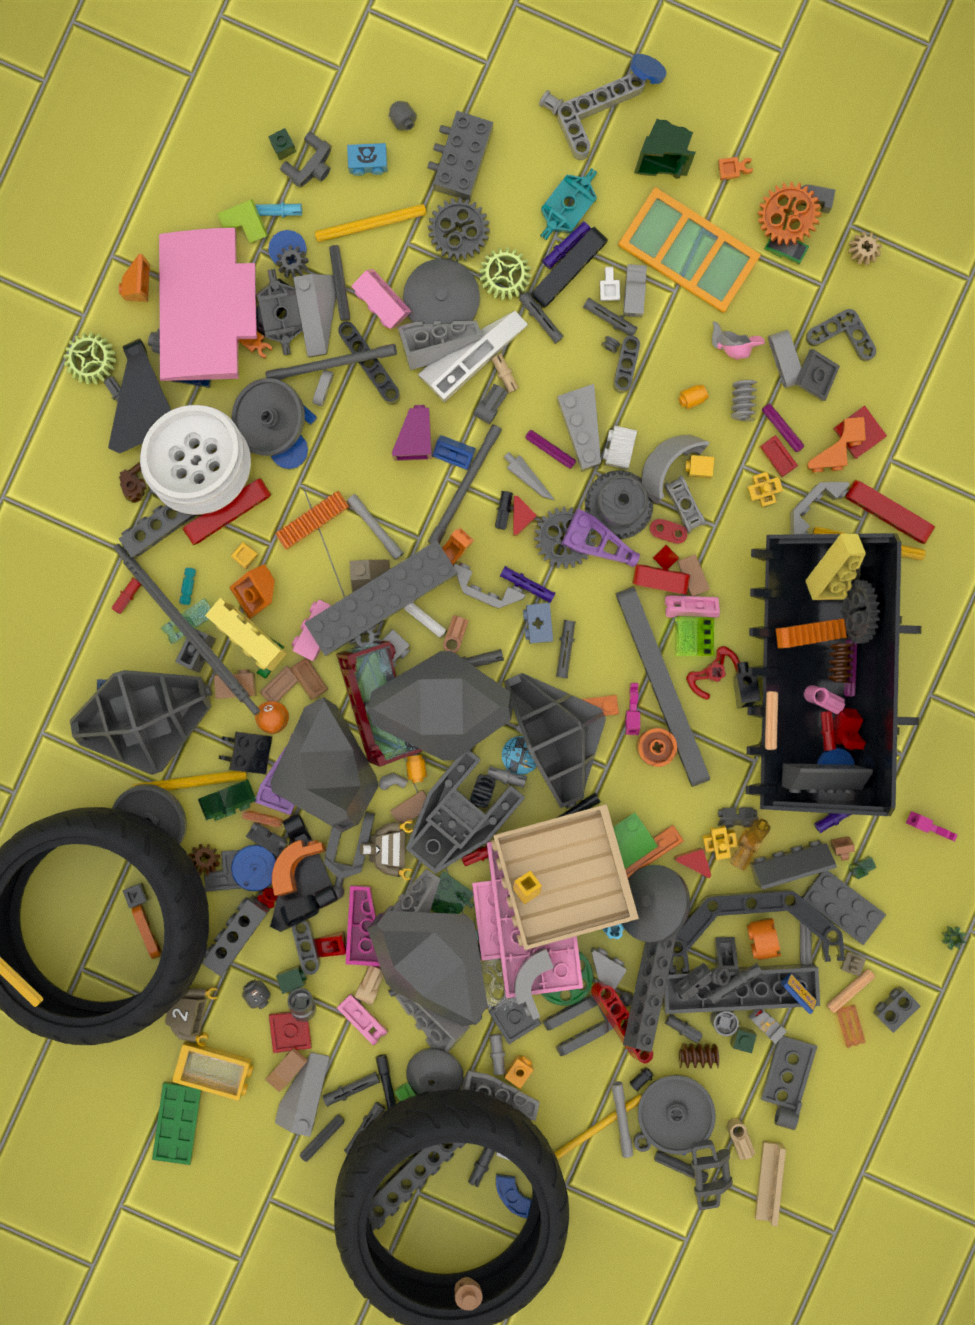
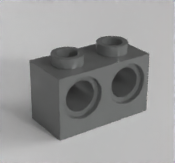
M900 986L899 988H894L885 1001L879 1002L873 1013L894 1033L921 1006ZM906 997L905 1004L899 1006V999ZM891 1010L892 1016L889 1019H885V1013Z

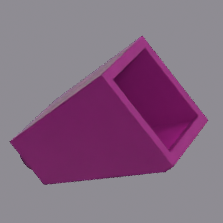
M414 405V408H409L392 451L394 461L432 459L430 410L425 408V405Z

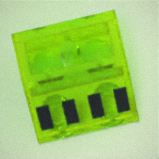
M675 618V656H714V618Z

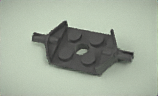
M276 269L267 270L269 284L256 294L264 327V337L280 342L283 355L291 354L289 343L303 331L296 290L294 287L280 283L277 280ZM280 307H283L286 311L283 318H278L276 315V311Z

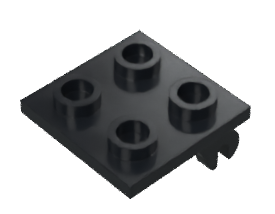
M237 731L235 732V738L222 736V740L234 743L232 757L219 755V759L230 762L229 770L266 774L272 736Z

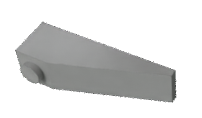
M434 321V324L413 322L398 327L410 370L430 365L482 338L477 321H453L451 324H441V321Z
M426 869L411 884V889L406 894L402 893L398 897L399 901L394 906L390 905L386 911L430 913L440 878Z
M400 994L395 995L408 1015H412L416 1020L417 1024L415 1026L417 1029H422L427 1036L425 1040L431 1048H440L449 1052L470 1028L469 1026L463 1027Z
M468 1070L460 1090L466 1089L491 1095L512 1105L514 1109L520 1110L529 1119L536 1121L540 1104L538 1100L487 1073Z

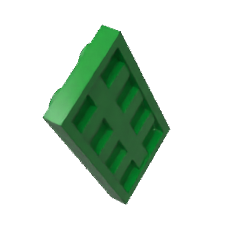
M163 1083L152 1160L185 1165L191 1164L202 1090L178 1083Z

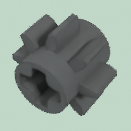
M159 328L157 332H151L148 339V346H151L152 352L160 354Z

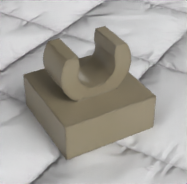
M846 951L845 961L842 962L840 969L860 976L866 958Z

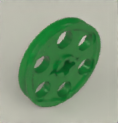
M580 951L579 958L585 962V967L581 970L582 979L587 982L584 989L568 990L571 993V997L568 1000L561 999L560 994L562 991L542 993V996L549 1002L562 1006L572 1005L581 1001L590 991L593 982V971L588 959Z

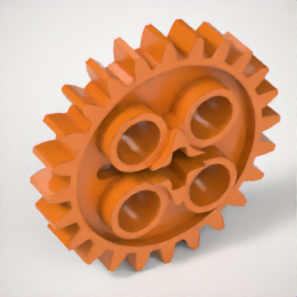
M793 182L790 183L789 187H786V184L783 183L782 189H779L776 185V192L769 190L770 197H763L766 203L759 205L763 210L758 211V215L762 217L758 219V222L763 224L760 227L762 231L767 230L765 232L766 237L772 235V242L778 239V245H781L783 241H785L786 246L789 245L790 241H793V244L796 245L797 239H800L803 243V236L811 237L810 230L816 232V228L813 225L820 224L816 218L821 217V212L817 211L821 209V206L816 204L819 201L818 197L813 198L814 191L808 193V186L801 189V183H798L796 187H794ZM794 198H797L796 201L794 202V205L792 206V201H793V199H794ZM782 199L789 200L786 205H779V202ZM800 204H806V205H807V207H806L805 210H803V211H798V210H797V208H798V206H799ZM791 207H792L793 215H792V214L789 215L788 221H787L786 213L789 214L790 211H791ZM781 217L782 221L779 224H773V219ZM787 222L786 230H782ZM793 223H800L798 229L793 230L790 228Z

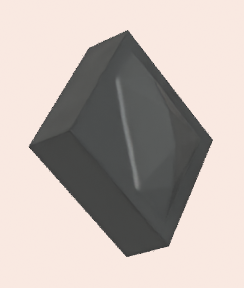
M142 883L122 890L129 908L149 901Z

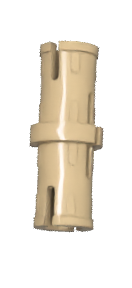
M499 354L493 357L491 361L499 373L497 376L499 379H502L508 394L519 389L511 374L512 370L508 368L503 355Z

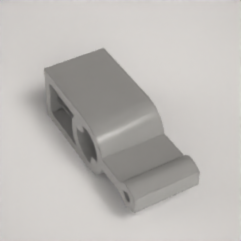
M627 265L623 316L641 318L643 316L647 266Z

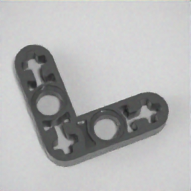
M852 309L844 310L813 327L806 334L807 343L811 346H817L844 331L860 360L869 361L876 355V347L858 314ZM846 314L852 316L851 323L849 321L842 324L844 328H842L840 321L846 317ZM834 323L837 326L836 332H829L827 324ZM823 330L824 334L817 338L818 341L811 339L813 333L818 334ZM855 330L862 332L863 337L861 340L853 338ZM864 340H866L867 342L864 344V347L866 349L871 350L869 356L867 354H863V351L865 350L863 345H861L860 347L858 346V344H861Z

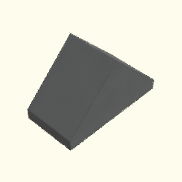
M715 937V967L726 968L728 971L739 970L735 937Z

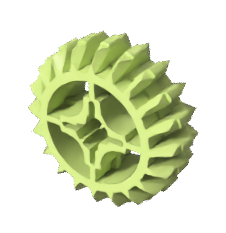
M506 247V251L502 253V249L498 248V254L494 250L491 251L492 258L486 255L485 259L487 262L481 263L484 269L479 270V273L483 275L480 277V281L485 282L482 287H490L487 293L491 294L494 291V298L501 294V300L505 299V295H508L509 300H511L512 293L519 297L518 290L525 292L524 286L529 285V281L526 279H530L531 274L526 272H529L531 268L530 266H525L528 263L527 259L521 261L523 258L522 253L516 256V249L509 253V248ZM501 260H509L514 263L506 265ZM496 263L498 272L493 278H490V269ZM520 269L521 278L514 284L512 276ZM502 270L509 272L508 277L502 276ZM503 282V283H505L509 288L499 287V286L495 285V283L498 284V283Z
M90 332L88 337L85 333H82V339L75 336V343L69 341L72 347L65 348L69 354H65L63 357L68 360L64 362V365L69 367L67 369L69 374L73 373V379L78 378V382L83 383L85 381L87 385H90L91 381L94 384H98V378L101 381H105V374L109 377L111 376L108 370H115L111 363H116V359L111 357L116 355V352L111 350L113 345L107 344L108 340L106 338L102 339L100 334L94 336V333ZM89 345L87 350L80 351L82 347ZM99 346L104 352V361L98 358ZM76 356L82 359L81 371H79L76 365ZM92 356L96 361H88L85 357ZM95 366H99V367H100L97 371L92 372V373H88V372H91V370H92L93 367H95Z

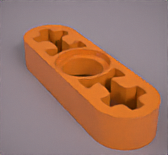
M140 904L133 907L132 914L151 959L160 957L162 952L157 940H154L155 935L150 930V922L146 921L148 917L143 905Z

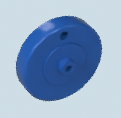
M257 844L243 847L235 854L232 860L231 872L233 879L241 888L248 891H260L272 884V872L276 862L274 854Z

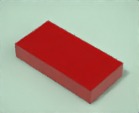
M776 435L760 446L781 478L798 466Z

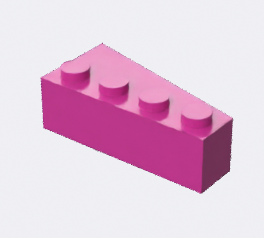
M368 885L350 886L346 964L380 966L367 929L377 917L372 889Z

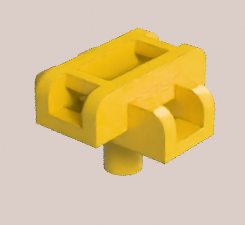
M767 472L752 476L754 485L747 487L751 501L759 499L761 507L777 503L774 494L783 491L779 477L769 479Z
M725 825L720 828H710L711 834L703 836L705 852L714 851L716 860L731 858L730 848L738 846L735 831L726 830Z

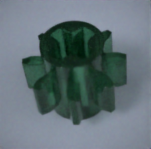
M947 926L948 930L942 932L944 935L942 943H949L948 948L950 950L953 949V946L960 950V945L962 943L966 944V941H964L966 933H959L960 927L958 926L954 930ZM956 936L957 938L956 940L951 939V937Z

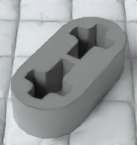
M326 369L323 370L313 398V404L323 406L333 380L334 372Z

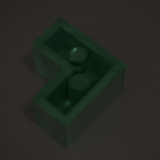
M249 780L242 781L198 799L205 819L213 818L214 821L236 814L235 809L239 808L240 811L251 807L250 803L257 801Z

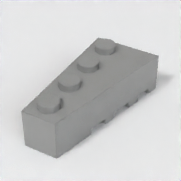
M594 384L557 397V403L581 472L601 464Z

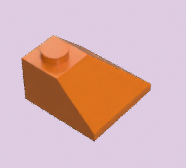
M143 254L137 255L123 275L122 283H119V294L125 301L148 302L150 263Z
M263 564L248 571L229 587L249 619H252L272 603L275 580L266 565Z

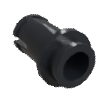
M647 1067L641 1068V1072L629 1082L637 1092L649 1080L651 1081L654 1076Z

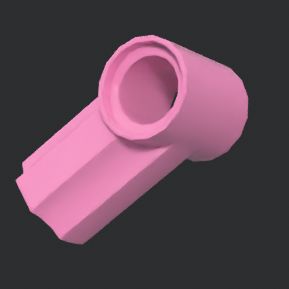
M811 685L805 689L804 697L808 702L814 703L835 714L843 711L845 699L822 687Z

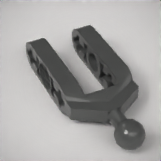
M365 812L353 865L335 861L342 832L334 827L331 829L324 864L336 876L333 888L338 899L344 896V888L342 887L344 878L362 872L366 855L360 854V845L362 843H369L375 813Z
M623 992L619 997L625 1007L631 1006L633 994ZM592 995L587 996L581 1001L547 1017L542 1022L546 1030L549 1031L583 1014L598 1004ZM600 1007L599 1009L605 1020L559 1043L556 1049L560 1056L575 1051L613 1029Z

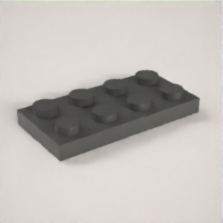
M828 870L819 873L802 896L812 907L862 945L866 943L886 916L885 913Z

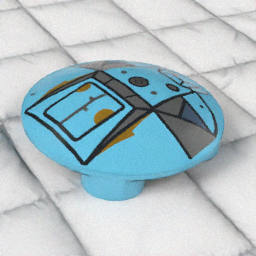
M523 736L514 737L504 745L502 761L505 767L511 770L512 773L527 774L536 768V764L531 757Z

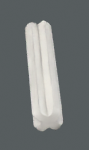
M414 603L404 608L438 637L441 638L446 632L445 628Z

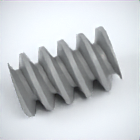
M739 380L733 383V388L736 390L732 391V395L735 396L732 399V403L736 405L731 407V410L734 411L731 414L732 419L744 422L755 420L750 418V415L755 414V411L750 410V408L756 406V404L751 402V400L756 399V396L751 395V393L757 391V389L751 387V385L757 384V381Z

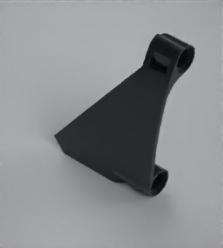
M140 338L122 346L127 357V364L108 446L109 449L119 454L142 444L151 426L160 417L171 411L149 362L147 350Z

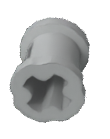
M547 90L542 96L539 106L546 107L555 116L564 100H559L551 95V91Z

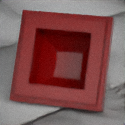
M665 545L653 559L663 569L668 570L679 557Z

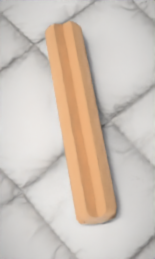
M768 691L766 693L765 748L767 750H775L777 748L778 693L775 691Z
M867 969L827 1004L831 1012L835 1013L875 978L873 972Z

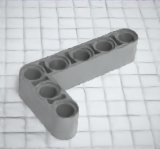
M632 73L566 101L559 106L557 119L575 159H586L590 151V142L580 120L640 95L644 90L646 80H641ZM638 81L641 86L635 87L632 85V82ZM621 89L624 93L619 95L614 90ZM598 96L605 97L606 101L599 102L596 98ZM584 103L588 105V108L584 110L579 105ZM563 111H568L571 115L569 117H564L561 113ZM575 128L579 133L573 135L569 130ZM583 146L586 148V151L579 152L576 148Z

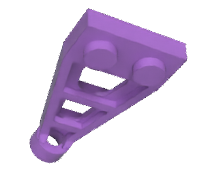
M576 509L561 542L562 545L578 553L626 563L631 567L638 563L639 553L631 550L596 517L581 509ZM590 529L596 530L602 537L598 547L589 546L585 543ZM607 540L612 541L618 546L614 555L603 550Z
M284 749L261 783L255 803L291 815L295 805L273 793L270 784L285 751Z

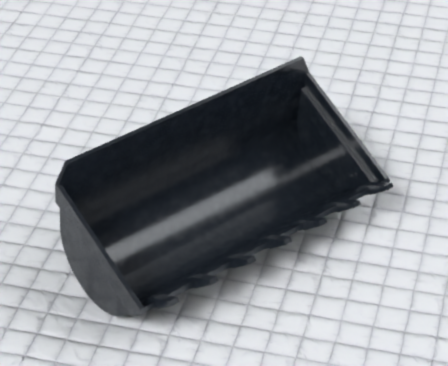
M897 533L858 534L866 553L860 566V580H867L868 583L872 584L871 588H875L874 595H877L876 602H879L877 609L880 612L877 613L879 621H876L878 628H874L876 634L872 635L873 639L869 640V642L857 643L856 695L851 697L844 695V683L833 682L828 679V676L833 675L828 669L834 667L829 664L830 660H834L833 657L829 656V653L835 652L829 646L835 643L846 644L848 635H846L847 638L789 648H778L776 635L777 628L843 617V614L840 613L843 610V607L840 605L843 603V600H812L806 584V579L840 534L766 535V548L751 549V557L766 561L765 587L750 588V597L765 600L764 626L749 628V636L764 639L763 665L748 668L749 676L763 678L762 705L750 706L747 710V715L762 718V744L747 746L746 752L747 755L761 757V783L746 786V794L760 796V809L891 816L896 808L897 735L900 732V727H897V725H920V717H898L899 634H922V626L900 625L902 624V616H900L902 542ZM814 685L825 688L829 692L845 699L844 708L856 709L863 718L858 731L866 743L863 750H850L844 744H835L836 748L844 749L851 754L855 765L873 769L872 775L862 790H854V793H843L842 790H837L836 793H826L825 790H819V793H809L807 790H801V793L789 792L788 788L782 787L783 763L817 764L822 753L826 751L823 749V735L820 733L822 730L820 714L829 710L805 699L804 692L808 686ZM768 691L778 693L777 748L775 750H767L765 748L766 693ZM832 712V717L834 720L836 714Z

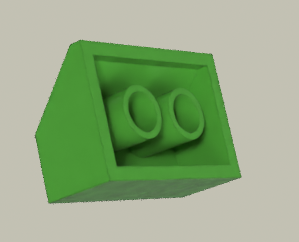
M635 812L613 827L625 869L658 847Z

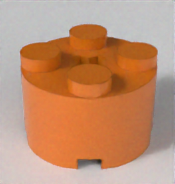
M654 727L645 730L638 737L637 753L645 763L655 767H662L669 764L675 757L677 742L669 731ZM655 742L657 744H661V747H659L658 752L652 749V747L655 746Z
M773 918L750 922V925H747L749 938L754 940V943L751 944L754 959L763 960L781 956Z

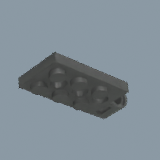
M785 1035L776 1043L760 1099L778 1105L774 1119L775 1125L795 1130L802 1107L801 1100L817 1045ZM790 1054H797L798 1060L795 1063L788 1062ZM786 1072L792 1073V1079L788 1082L782 1079L783 1074ZM786 1091L787 1097L784 1100L777 1099L778 1092Z

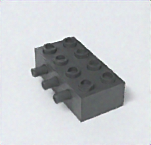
M456 111L452 127L441 125L439 129L440 133L449 135L446 145L435 143L433 148L434 151L443 153L440 164L429 161L427 168L437 172L433 183L434 191L456 198L461 197L465 201L468 198L470 202L493 132V122Z

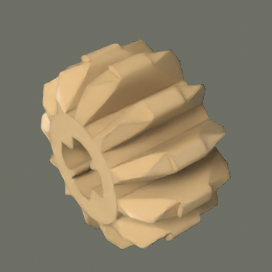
M862 232L860 236L855 235L854 241L849 243L852 248L848 250V253L854 254L851 260L857 258V264L860 265L863 261L865 266L870 261L874 263L877 260L876 257L881 255L878 249L882 247V244L876 243L879 237L873 239V232L868 236L865 232Z

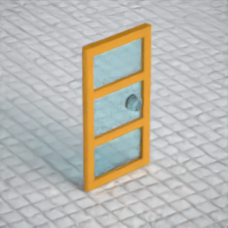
M656 187L647 198L622 239L618 242L619 247L722 313L727 311L730 302L761 256L755 250Z

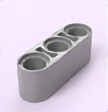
M788 330L769 335L768 340L784 388L795 385L802 368L791 335Z

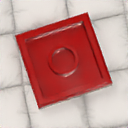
M863 406L848 417H864L866 440L862 441L861 445L850 446L849 443H846V448L854 459H857L887 437L866 406ZM843 421L833 428L839 438H841L843 433Z
M291 1011L269 1014L273 1053L288 1052L293 1048L296 1050L312 1048L309 1021H297Z

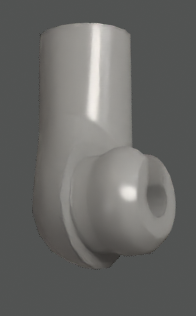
M391 773L380 779L379 787L382 790H387L388 787L396 784L405 788L408 780L395 773Z

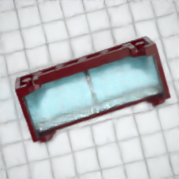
M385 640L336 653L369 763L379 767L422 752L421 749L372 725L370 715L366 713V703L370 701L371 692L397 677L392 663V659H394L396 654L395 647L390 641Z

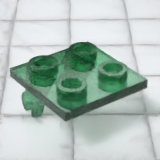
M443 871L439 876L440 881L431 910L435 913L460 914L466 904L473 908L474 904L470 901L473 892Z

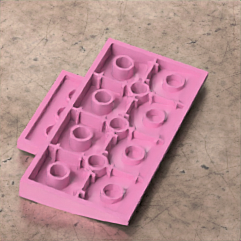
M235 228L198 229L159 234L160 380L239 379L238 339H257L255 263H237V234Z
M491 841L487 842L491 880L474 882L472 887L481 960L501 958L505 997H515L514 981L522 962L529 955L543 948L547 949L554 968L536 977L532 984L531 994L583 988L577 936L524 950V946H519L517 935H520L518 927H514L512 916L515 915L514 909H509L506 898L510 896L509 891L504 889L501 880L505 876L503 870L498 869L496 859L499 858L498 851H493Z

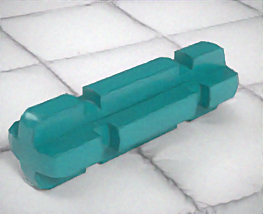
M185 568V578H183L181 589L182 596H180L179 600L180 604L190 605V595H192L194 585L193 577L196 574V569Z

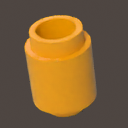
M695 385L681 391L678 400L680 405L688 410L704 403L708 399V393L704 385Z
M422 754L408 756L406 761L408 780L412 779V783L423 782L424 778L427 777L425 759H423Z

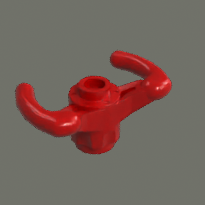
M721 646L717 649L716 658L707 667L699 672H689L686 677L691 690L705 700L710 698V694L701 690L696 685V680L708 679L712 682H719L726 676L725 667L723 666L725 656L732 660L735 671L738 672L737 663L741 662L738 656L726 646Z

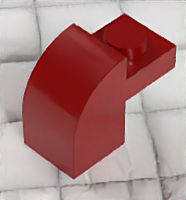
M843 708V711L835 715L833 720V726L836 729V732H834L835 744H844L850 750H863L866 743L858 733L863 718L856 709Z

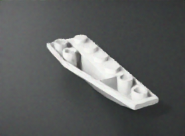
M513 311L481 329V339L428 365L418 376L445 403L525 329L528 324L516 311Z

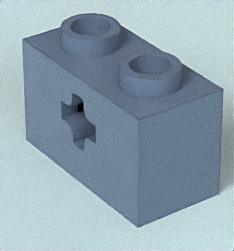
M550 603L526 605V609H523L524 621H528V628L525 629L526 640H529L530 644L553 642ZM536 618H539L541 622L543 621L540 629H537L532 624V622L536 621Z

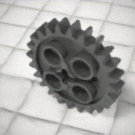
M459 197L456 203L451 198V204L444 201V207L438 205L439 212H432L435 218H429V222L433 225L428 226V230L433 231L428 234L429 238H434L431 241V245L437 244L435 251L442 250L441 256L443 257L448 254L449 260L456 256V261H459L460 256L466 261V255L468 254L471 258H474V251L480 254L479 246L485 248L483 241H488L489 239L485 234L490 233V229L486 228L489 225V221H483L487 214H480L482 207L476 209V202L469 205L468 198L465 203H462L461 197ZM460 213H465L468 215V218L466 220H460L458 218V215ZM449 222L451 226L448 229H444L441 227V224ZM456 227L462 228V232L459 233ZM469 230L477 232L474 237H469L466 233ZM455 238L460 243L457 246H452L449 243L450 240Z
M565 507L562 508V512L555 508V514L548 511L549 518L542 516L541 518L544 523H537L541 529L534 531L536 534H539V537L534 538L535 541H539L535 548H541L538 555H545L543 561L550 559V566L556 562L557 568L561 564L564 565L565 569H567L568 564L574 568L576 561L581 565V558L587 560V555L570 549L571 554H568L566 546L562 545L560 540L562 531L559 527V522H562L563 530L566 534V523L571 521L575 514L573 513V507L570 508L569 512H566ZM549 527H556L558 535L555 537L548 534ZM590 529L585 543L589 546H595L591 539L596 538V536L590 533L594 529ZM555 545L563 547L562 555L554 553L553 548Z
M867 580L851 581V589L847 591L848 596L840 604L843 607L840 613L843 614L842 618L845 620L848 639H852V643H865L873 639L872 635L876 634L874 628H878L876 621H879L877 613L880 612L877 609L879 602H876L877 595H874L875 588H871V583H868Z

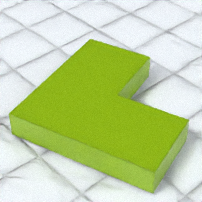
M253 199L217 213L223 228H236L242 225L249 243L268 236Z

